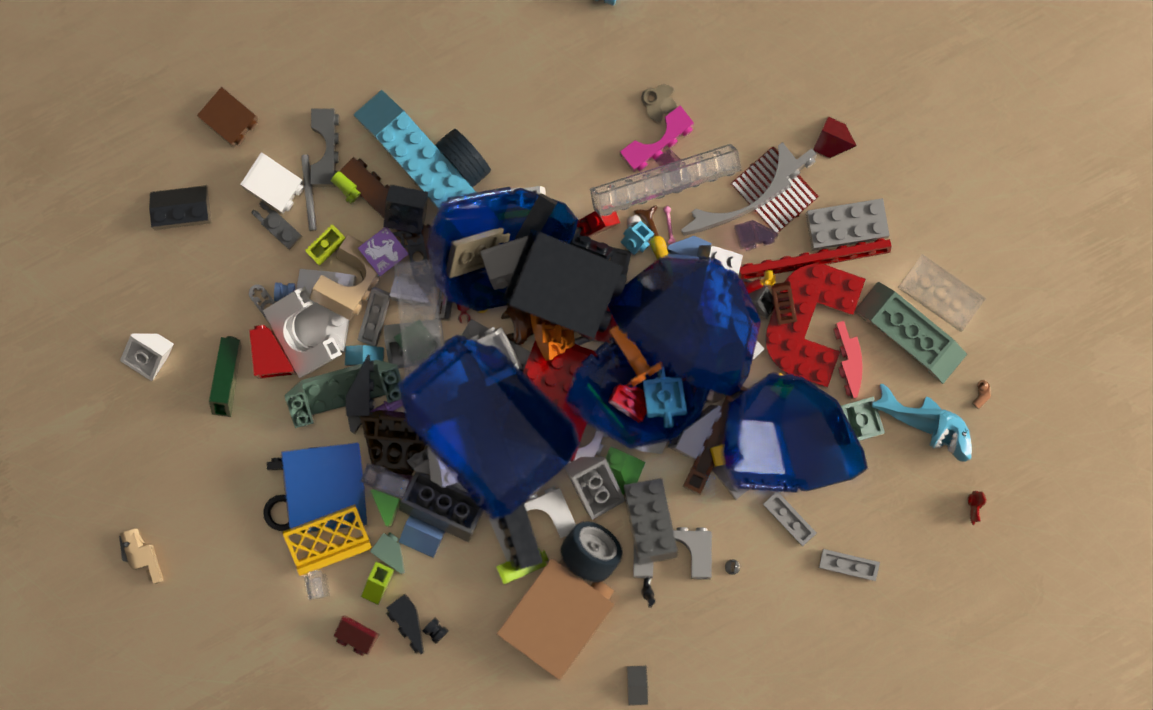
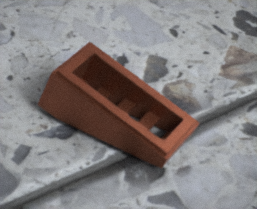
M790 281L772 285L771 289L778 325L797 322ZM788 290V292L776 294L777 291ZM789 297V300L778 301L779 298ZM780 306H791L790 308L779 309ZM792 312L791 316H780V314Z

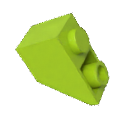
M376 562L367 579L361 597L379 605L395 570Z

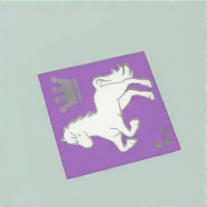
M386 227L358 247L379 276H382L409 255L390 229Z

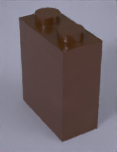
M223 87L216 92L197 115L201 121L232 147L239 146L245 140L244 135L249 130L252 131L258 124V117Z

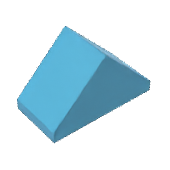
M367 345L346 346L345 366L362 364L367 355H370V361H384V347Z

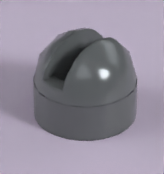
M735 559L728 560L725 564L726 572L730 575L737 574L740 571V563ZM732 562H735L734 572H730Z

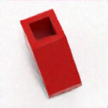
M612 205L597 209L573 224L581 228L580 235L591 237L620 223V220Z

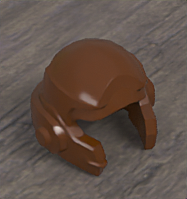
M509 305L502 314L501 319L511 318L514 325V333L507 334L506 336L510 341L518 345L524 344L528 337L534 335L530 313Z

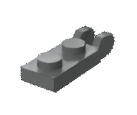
M261 201L259 203L260 207L266 210L269 215L264 219L254 209L251 213L272 235L290 250L302 235L275 210H272Z

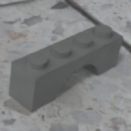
M311 109V128L313 131L321 134L326 141L324 156L320 161L311 165L312 187H335V184L331 182L332 177L338 172L335 171V163H339V152H335L336 144H339V133H336V125H339V114H336L335 109Z

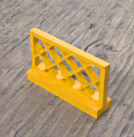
M355 505L282 532L299 576L372 549L371 541ZM354 512L355 518L352 523L343 520L345 514ZM332 519L338 522L334 530L325 527L327 521ZM341 523L350 526L347 534L338 532ZM310 527L319 528L316 537L307 533ZM353 528L361 530L363 536L354 538L350 534ZM323 530L332 533L329 541L319 538ZM294 533L302 535L298 543L290 541L288 536ZM335 535L345 538L342 544L336 545L332 543ZM304 537L314 540L311 548L301 545ZM317 542L326 545L323 551L313 550ZM299 549L308 552L305 558L298 560L296 554Z

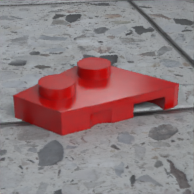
M625 385L615 386L608 403L636 422H642L647 412L644 390H640L638 387L629 388Z

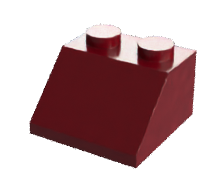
M342 616L334 637L337 638V643L345 647L348 644L354 647L353 651L363 656L364 653L369 655L380 634L348 616Z

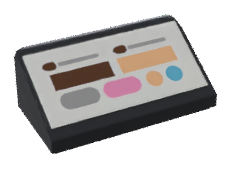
M454 281L441 282L436 319L450 320L455 291Z

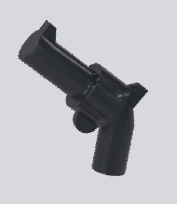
M644 578L641 593L643 598L647 600L648 607L651 608L655 604L654 592L651 588L652 578Z

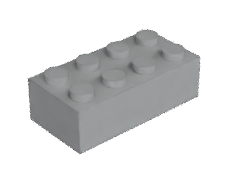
M883 198L808 210L806 212L812 251L852 245L859 242H871L881 238L887 239L890 236Z

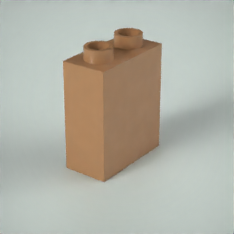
M552 558L498 631L497 635L560 680L615 605L609 600L615 591L602 581L592 582L589 586L569 570L563 559L558 563Z

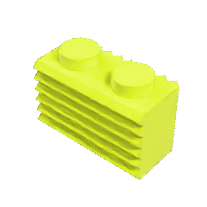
M330 225L328 230H325V233L319 235V238L314 243H311L308 249H305V252L320 266L341 246L345 236L334 225Z

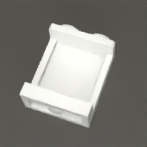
M495 327L489 328L484 331L485 335L479 337L477 334L469 338V343L464 346L466 350L470 349L485 377L487 386L513 375L523 368L502 327L497 329Z

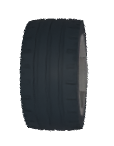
M457 129L447 133L435 145L471 187L477 185L491 171L481 154Z
M589 521L578 523L564 539L560 549L563 562L569 570L581 579L590 582H601L608 578L619 565L623 556L621 544L614 534L602 525Z

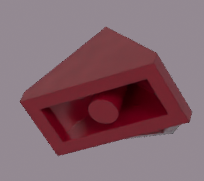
M828 116L813 150L830 159L857 145L847 125Z

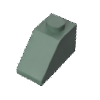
M390 532L388 535L383 533L370 552L403 574L405 568L401 545L397 542L399 538Z

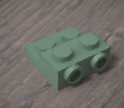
M874 396L834 408L833 418L836 423H839L841 429L839 437L842 442H845V445L885 433L878 409L872 407V403L875 402Z

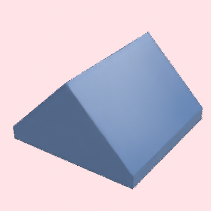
M409 516L399 543L434 558L445 531Z

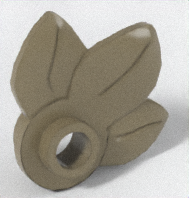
M660 85L656 89L648 88L642 93L641 99L643 104L647 106V114L654 121L661 122L663 113H671L677 108L675 101L670 97L674 90L673 87ZM653 95L655 99L649 101L647 97Z

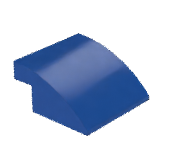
M359 443L281 452L289 529L352 505L356 506L363 525H367ZM354 512L345 514L343 520L352 523L355 518ZM331 519L327 521L325 527L335 529L338 522ZM341 523L338 529L350 526ZM310 527L307 533L319 531V528Z

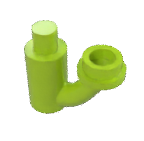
M340 171L332 177L331 182L347 197L345 201L353 204L361 194L356 189L357 186Z

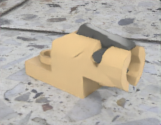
M139 529L120 533L122 561L128 562L133 570L148 566L149 570H146L149 581H152L153 584L163 582L153 545L143 546L145 542L140 535Z

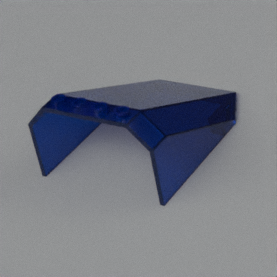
M456 334L398 384L408 424L492 520L513 513L569 464L580 445L573 421L496 346L484 345L476 340H469Z

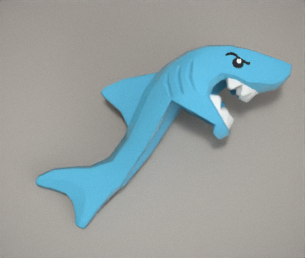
M884 384L879 385L881 398L872 403L873 408L931 434L930 446L933 449L946 445L948 446V451L957 460L963 462L971 459L970 433L960 416L941 409L929 397L925 398L921 408L904 407L896 400L887 386Z

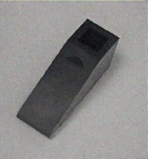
M370 355L366 356L347 392L346 416H369L370 410H374V398H370V391H374V379H370V372H374V361H370Z
M404 594L387 607L388 612L386 614L392 622L396 621L399 624L398 630L404 638L408 636L412 643L409 645L413 651L423 654L424 647L418 609L407 594Z

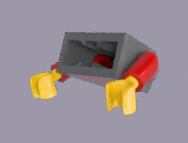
M769 270L764 273V279L759 278L754 281L742 279L740 284L736 285L735 298L742 307L768 319L775 305L773 295L765 285H774L776 275H773V271Z

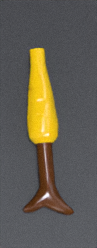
M652 206L649 210H635L634 213L642 217L646 221L647 227L654 233L650 245L667 280L673 279L674 275L671 269L666 242L663 237L658 235L653 221V215L658 206Z

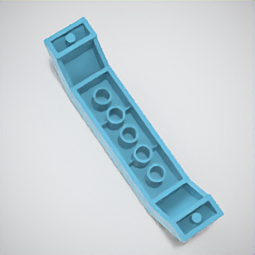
M383 90L378 92L353 114L422 191L428 192L430 201L463 238L498 228L504 229L503 234L507 232L477 192L407 113Z

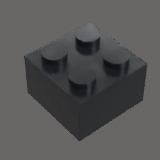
M390 184L385 203L383 227L421 234L426 218L428 192Z

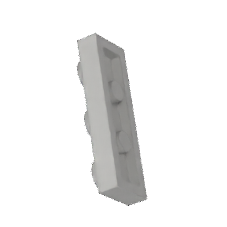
M376 287L371 289L358 341L371 346H377L390 301L389 292Z
M778 491L763 504L802 547L817 534Z
M823 549L819 568L876 581L880 562Z

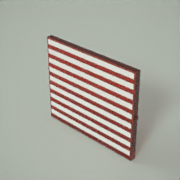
M774 146L756 162L751 163L750 167L731 183L749 205L764 194L774 179L779 159V152ZM800 175L793 180L791 178L788 179L791 183L789 189L754 210L776 235L792 220L799 217V214L819 197Z

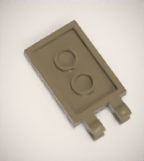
M498 228L452 242L445 274L452 278L485 267L481 251L500 245L499 243L508 242L510 234H503L504 229Z

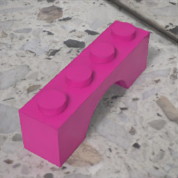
M678 106L665 116L666 132L658 142L642 144L634 140L620 151V156L633 172L636 170L642 171L648 166L647 162L652 158L656 160L663 154V149L667 146L670 149L678 143L677 139L683 135L685 137L693 131L694 122L681 106Z

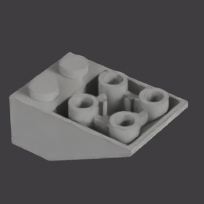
M709 405L676 429L668 448L688 458L696 459L697 456L699 457L704 450L703 443L705 439H709L713 429L711 427L714 421L717 422L721 416V406Z

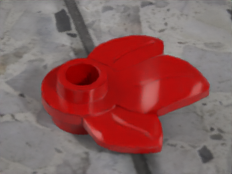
M973 491L968 497V505L971 507L970 521L972 525H975V522H981L979 509L987 501L983 491Z

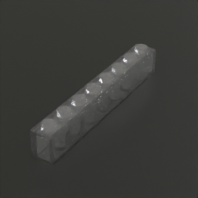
M728 144L590 188L593 209L600 216H608L612 212L627 210L631 206L645 204L647 201L655 198L661 199L665 195L679 193L686 188L698 187L705 182H713L724 176H732L736 172L741 171L739 152L732 144Z

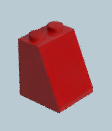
M265 325L254 326V329L249 330L253 370L256 378L297 375L284 349L270 328Z

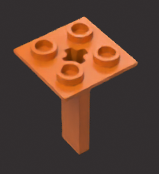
M622 323L609 330L611 336L638 376L626 384V386L632 384L634 387L646 379V374L651 376L662 368L661 364L665 362L664 360L652 368L649 366Z

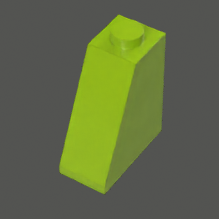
M538 548L543 563L516 571L510 561L496 566L503 584L546 567V562L549 559L545 550L541 551Z

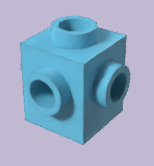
M640 221L634 227L630 226L623 233L625 237L621 243L635 255L639 251L644 252L649 247L648 241L654 233Z

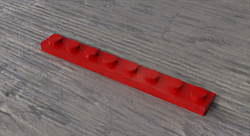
M881 238L867 244L866 242H859L851 247L843 245L835 250L822 249L817 253L810 254L806 252L792 258L791 256H784L776 261L764 260L760 264L747 263L740 267V280L763 277L764 273L769 270L773 271L774 275L795 271L810 264L827 265L891 253L892 245L890 239L885 240Z

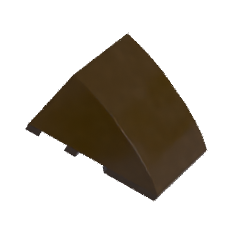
M377 410L370 412L369 416H360L373 472L412 475L414 470L407 460L414 454L424 450L427 444L425 427L436 424V422L418 413Z

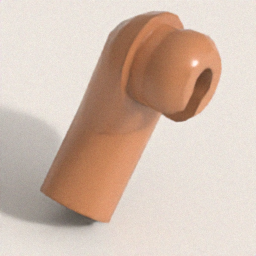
M985 380L978 382L979 396L972 402L977 409H980L991 397L990 385Z

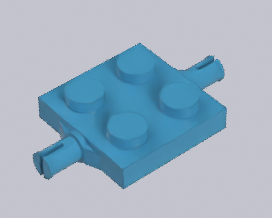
M662 367L661 370L657 371L658 378L643 380L647 418L664 417L665 427H668V423L669 427H672L671 416L686 415L683 384L681 377H665V369Z

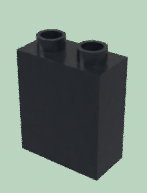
M531 228L502 301L594 339L597 331L601 333L606 331L612 317V312L606 310L612 295L615 297L620 296L625 287L627 277L621 274L623 266Z

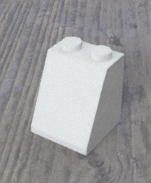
M262 152L240 184L246 191L282 214L291 209L294 203L292 201L295 195L299 196L304 188L302 179Z

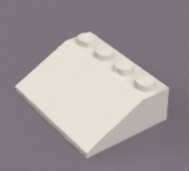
M300 269L296 290L306 287L311 295L312 288L321 275L342 286L352 287L356 285V276L338 272ZM313 301V305L296 316L294 330L301 343L308 347H315L333 338L340 352H345L350 320Z

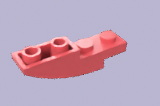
M841 321L836 323V328L833 329L836 339H840L842 345L839 347L843 358L846 357V360L840 363L841 367H838L841 378H845L847 384L844 386L846 394L851 396L853 400L858 397L861 386L862 355L858 337L850 339L845 323Z

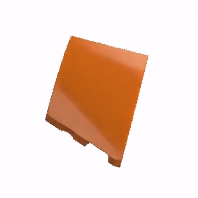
M530 313L534 336L545 360H552L556 355L562 354L566 349L575 345L573 330Z

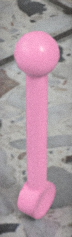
M665 206L663 211L666 213L669 232L668 244L670 245L676 243L672 233L671 208Z

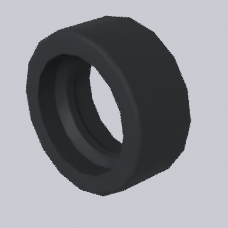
M276 495L265 504L263 510L264 519L272 529L286 531L289 529V522L278 524L271 517L272 507L278 502H286L285 495Z

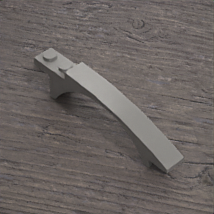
M782 142L778 145L779 159L774 179L760 198L743 209L728 213H711L695 209L692 211V216L695 219L681 229L682 234L686 236L731 222L765 205L789 189L791 183L788 179H795L800 175L801 169L812 166L816 162L817 154L811 148L800 158L796 159Z

